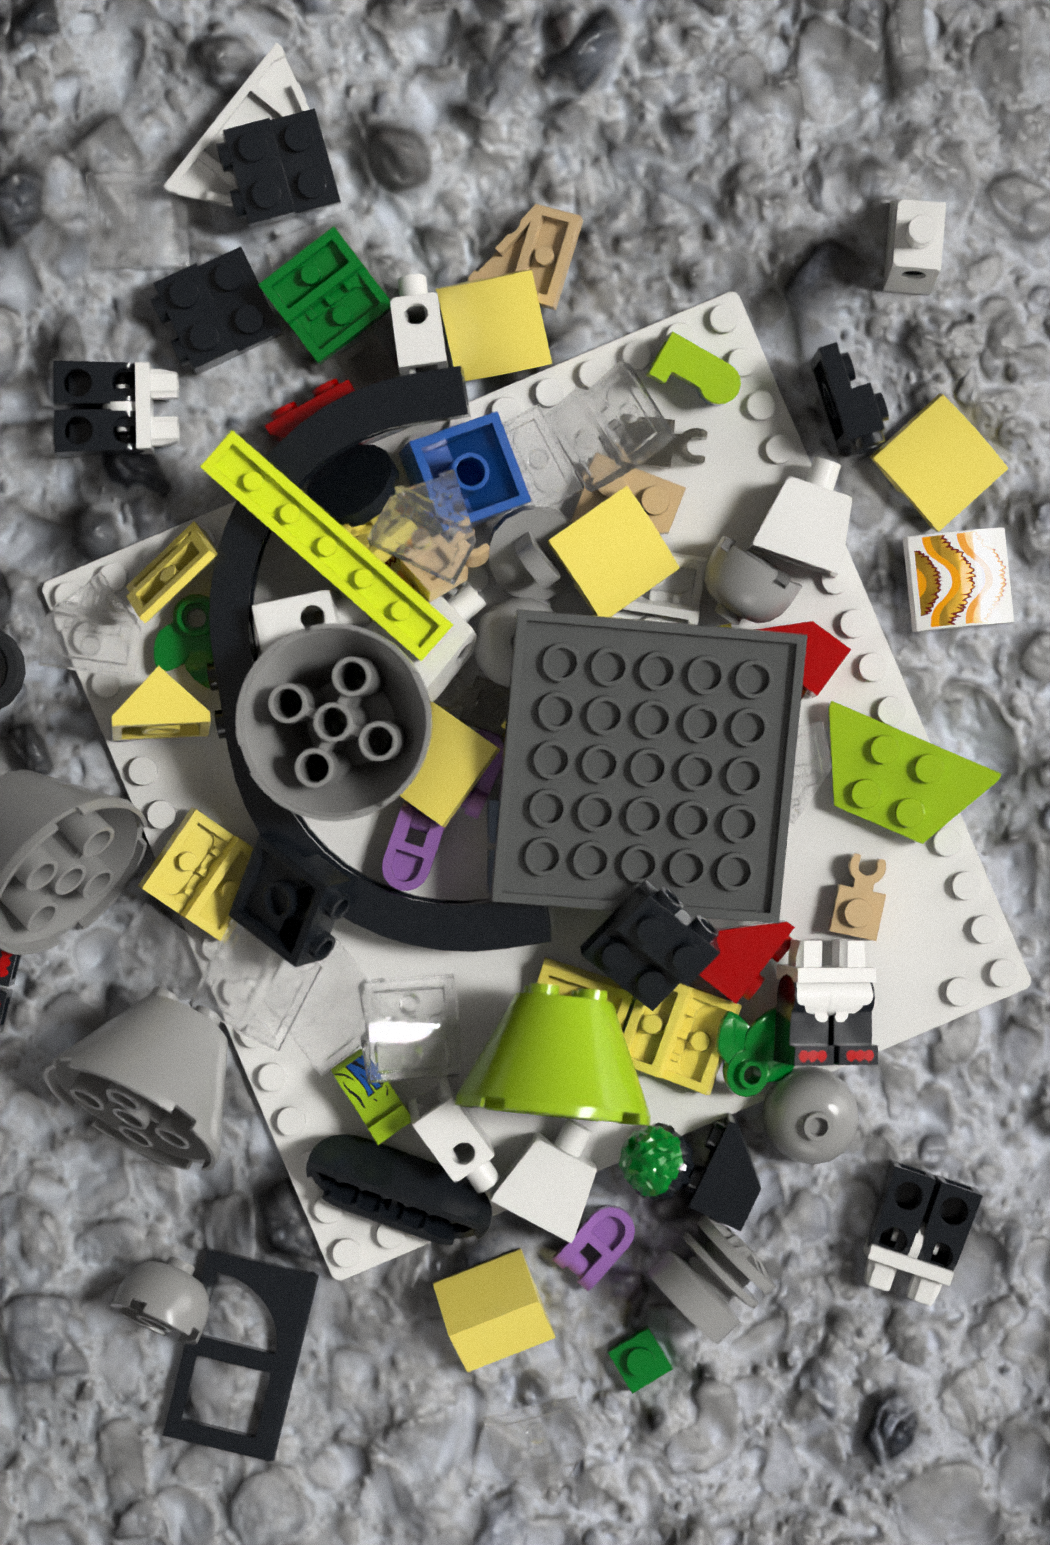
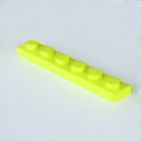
M234 430L230 431L200 466L209 476L420 661L428 655L454 625Z

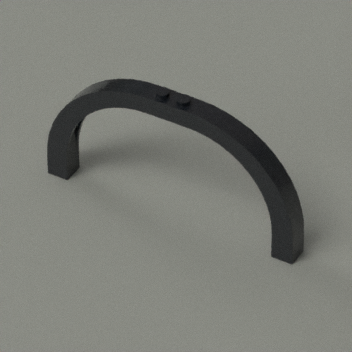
M461 366L413 373L382 380L352 391L324 406L297 425L272 449L266 459L298 488L302 489L325 465L345 451L366 440L390 431L412 426L471 417L464 370ZM237 500L225 525L217 551L218 554L215 557L210 587L209 625L214 662L207 663V675L211 691H219L221 709L215 710L217 734L220 739L226 738L235 781L246 810L259 834L274 833L304 857L318 854L352 881L346 894L351 897L352 902L349 910L343 917L380 936L413 946L443 951L466 952L508 949L552 942L553 935L548 906L492 902L490 898L473 900L436 899L397 890L366 876L328 848L310 828L303 816L276 803L254 781L250 775L251 771L244 759L241 747L238 746L235 720L238 697L250 669L258 660L252 605L255 602L260 565L273 531Z

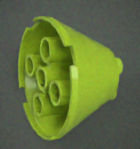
M530 983V985H524L523 992L515 994L456 1094L455 1105L470 1108L472 1106L484 1107L486 1110L641 1126H650L651 1115L612 1002L607 1001V991L579 988L578 991H572L571 996L558 995L559 986L550 984Z

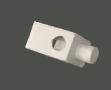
M909 199L890 201L883 291L921 295L931 294L941 270L946 203ZM907 271H918V272H922V274H921V275H909V274H906V273H904V272H907Z
M409 274L398 279L400 297L390 299L400 376L448 368L438 293H428L425 275Z
M814 457L806 481L788 476L754 536L749 549L834 578L838 576L843 563L852 505V497L833 491L841 465L824 458Z
M468 583L448 601L440 596L430 602L454 625L422 661L415 657L375 620H372L365 626L366 629L394 643L406 654L420 673L431 702L439 697L474 652L475 642L478 637L467 622L486 603Z
M331 589L252 605L262 653L281 638L316 625L315 616L321 610H323L325 615L323 624L338 623L355 626L372 621V618L348 597L342 599L339 591Z
M446 1076L407 1102L411 1122L454 1182H458L466 1177L475 1191L482 1193L495 1185L501 1178L490 1162L495 1156L492 1144L470 1109L455 1105L458 1092ZM459 1143H467L464 1146L455 1147Z
M567 1118L556 1141L536 1133L491 1191V1201L572 1244L597 1171L596 1163L581 1155L593 1132L584 1125Z

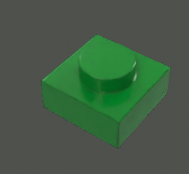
M648 1325L607 1349L609 1356L632 1394L673 1370L672 1364Z

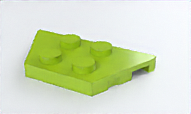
M831 701L829 704L834 806L921 844L998 782L1002 775L997 771L834 701Z

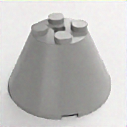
M338 623L318 624L281 638L272 644L254 663L247 674L238 697L235 720L238 746L241 747L244 759L251 771L250 775L272 800L282 807L307 818L323 821H345L360 818L384 808L397 799L414 781L429 750L432 736V709L429 695L420 673L406 654L394 643L371 630L359 626ZM340 714H345L348 721L344 732V724L338 721Z
M0 769V948L3 951L16 955H26L55 947L60 944V941L56 938L57 936L77 924L84 930L118 899L137 872L148 844L142 838L143 827L148 826L147 820L133 803L31 770H16L8 773L5 769Z
M154 987L150 995L143 997L53 1058L47 1065L43 1076L51 1092L68 1109L72 1110L75 1103L94 1117L90 1126L119 1144L150 1159L183 1170H189L194 1162L204 1163L201 1169L209 1171L214 1168L220 1157L228 1040L225 1034L218 1028L221 1022L220 1016L211 1009L200 1005L192 1009L179 1002V999L170 991L161 987Z

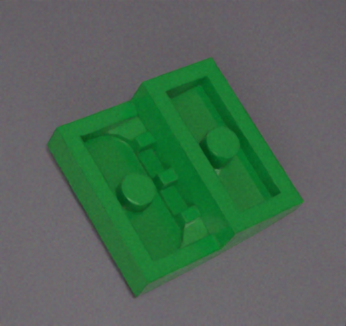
M334 226L258 284L320 365L391 311L390 299Z

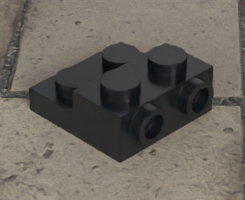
M315 108L272 120L266 118L223 130L224 142L216 144L223 172L230 170L233 172L237 189L229 191L233 209L237 219L246 218L248 228L341 203Z
M241 246L200 266L195 263L153 283L158 295L150 298L162 324L171 320L178 335L177 338L170 341L182 367L191 363L197 375L283 335Z
M837 342L818 348L809 363L838 452L850 449L852 456L879 448V444L885 442L883 435L885 426L883 421L889 420L888 409L882 393L874 394L871 383L854 388L851 387L850 381L856 380L854 366L848 352L840 353Z
M274 833L260 834L257 837L229 916L295 968L321 961L332 952L335 946L336 939L331 935L335 921L342 918L351 906L352 899L346 893L352 880L318 854L304 857Z
M644 880L580 946L581 955L651 1011L681 982L688 987L721 952L716 939L719 934L711 923L700 915H697L695 918L691 917L682 909L683 904L673 892L663 886L658 890L647 880Z

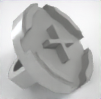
M535 505L521 506L505 514L495 525L489 538L488 564L497 584L512 596L533 598L535 600H547L564 592L574 580L547 542L573 522L557 509L542 506L535 507Z

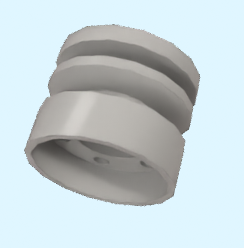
M704 1214L697 1221V1224L710 1240L704 1244L693 1233L687 1231L683 1237L694 1253V1256L687 1261L681 1255L669 1249L647 1272L672 1303L703 1334L714 1343L719 1344L740 1323L736 1312L729 1302L736 1297L754 1309L759 1302L747 1289L746 1285L752 1281L767 1295L776 1285L768 1276L762 1260L732 1229L715 1222L711 1217Z

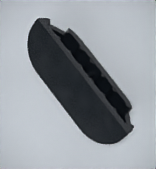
M350 1134L334 1135L321 1140L309 1155L306 1165L307 1177H312L315 1183L324 1191L322 1198L326 1202L342 1210L442 1245H453L454 1239L468 1238L474 1235L479 1239L490 1227L492 1207L486 1193H477L466 1177L458 1182H454L442 1165L384 1144L378 1145L376 1141Z

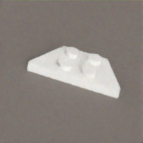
M277 42L164 184L163 189L170 194L233 207L229 191L237 189L232 170L223 172L216 147L217 143L224 142L223 130L266 118L272 120L310 110L299 82L297 83L287 62L282 46Z

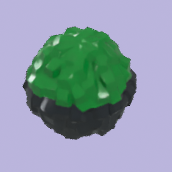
M654 1123L641 1130L634 1131L626 1139L620 1151L619 1167L624 1173V1178L632 1185L638 1195L652 1201L672 1198L675 1192L688 1183L694 1169V1162L692 1160L693 1148H691V1144L686 1142L683 1136L675 1132V1129L671 1125L668 1126V1124Z

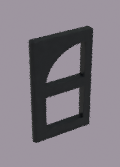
M209 1248L200 1279L208 1293L209 1302L211 1303L218 1272L227 1274L246 1284L263 1300L272 1315L276 1327L277 1348L276 1352L204 1335L203 1333L196 1345L185 1344L163 1436L262 1459L266 1462L274 1461L319 1275L313 1271L307 1272ZM197 1356L271 1373L256 1435L183 1418Z

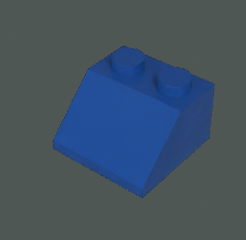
M498 411L410 441L398 453L431 540L437 537L442 539L456 534L465 527L472 526L473 528L532 501Z

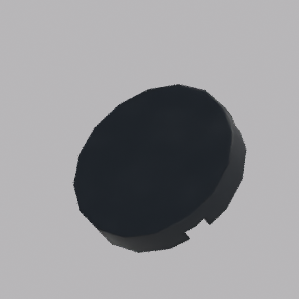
M359 444L339 455L316 473L308 485L307 495L339 524L349 523L353 528L363 525L378 516L392 501L396 493L393 486L396 479L399 481V471L386 450L376 445Z

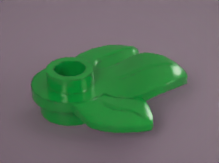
M191 594L182 598L177 603L173 611V622L165 626L157 634L154 643V661L156 667H161L165 672L184 664L194 680L210 689L207 663L214 662L209 625L210 598L202 594ZM193 610H202L206 615L205 623L200 627L191 626L188 622L189 614Z
M776 1007L762 1014L751 1025L731 1011H727L720 1022L716 1037V1049L725 1061L723 1065L725 1084L734 1094L742 1097L754 1096L763 1090L767 1082L781 1080L794 1068L793 1065L773 1061ZM752 1066V1074L747 1081H745V1070L748 1067Z

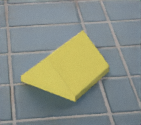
M158 666L112 715L113 741L207 737L211 723L210 711Z
M521 1248L433 1282L448 1336L467 1373L556 1338Z

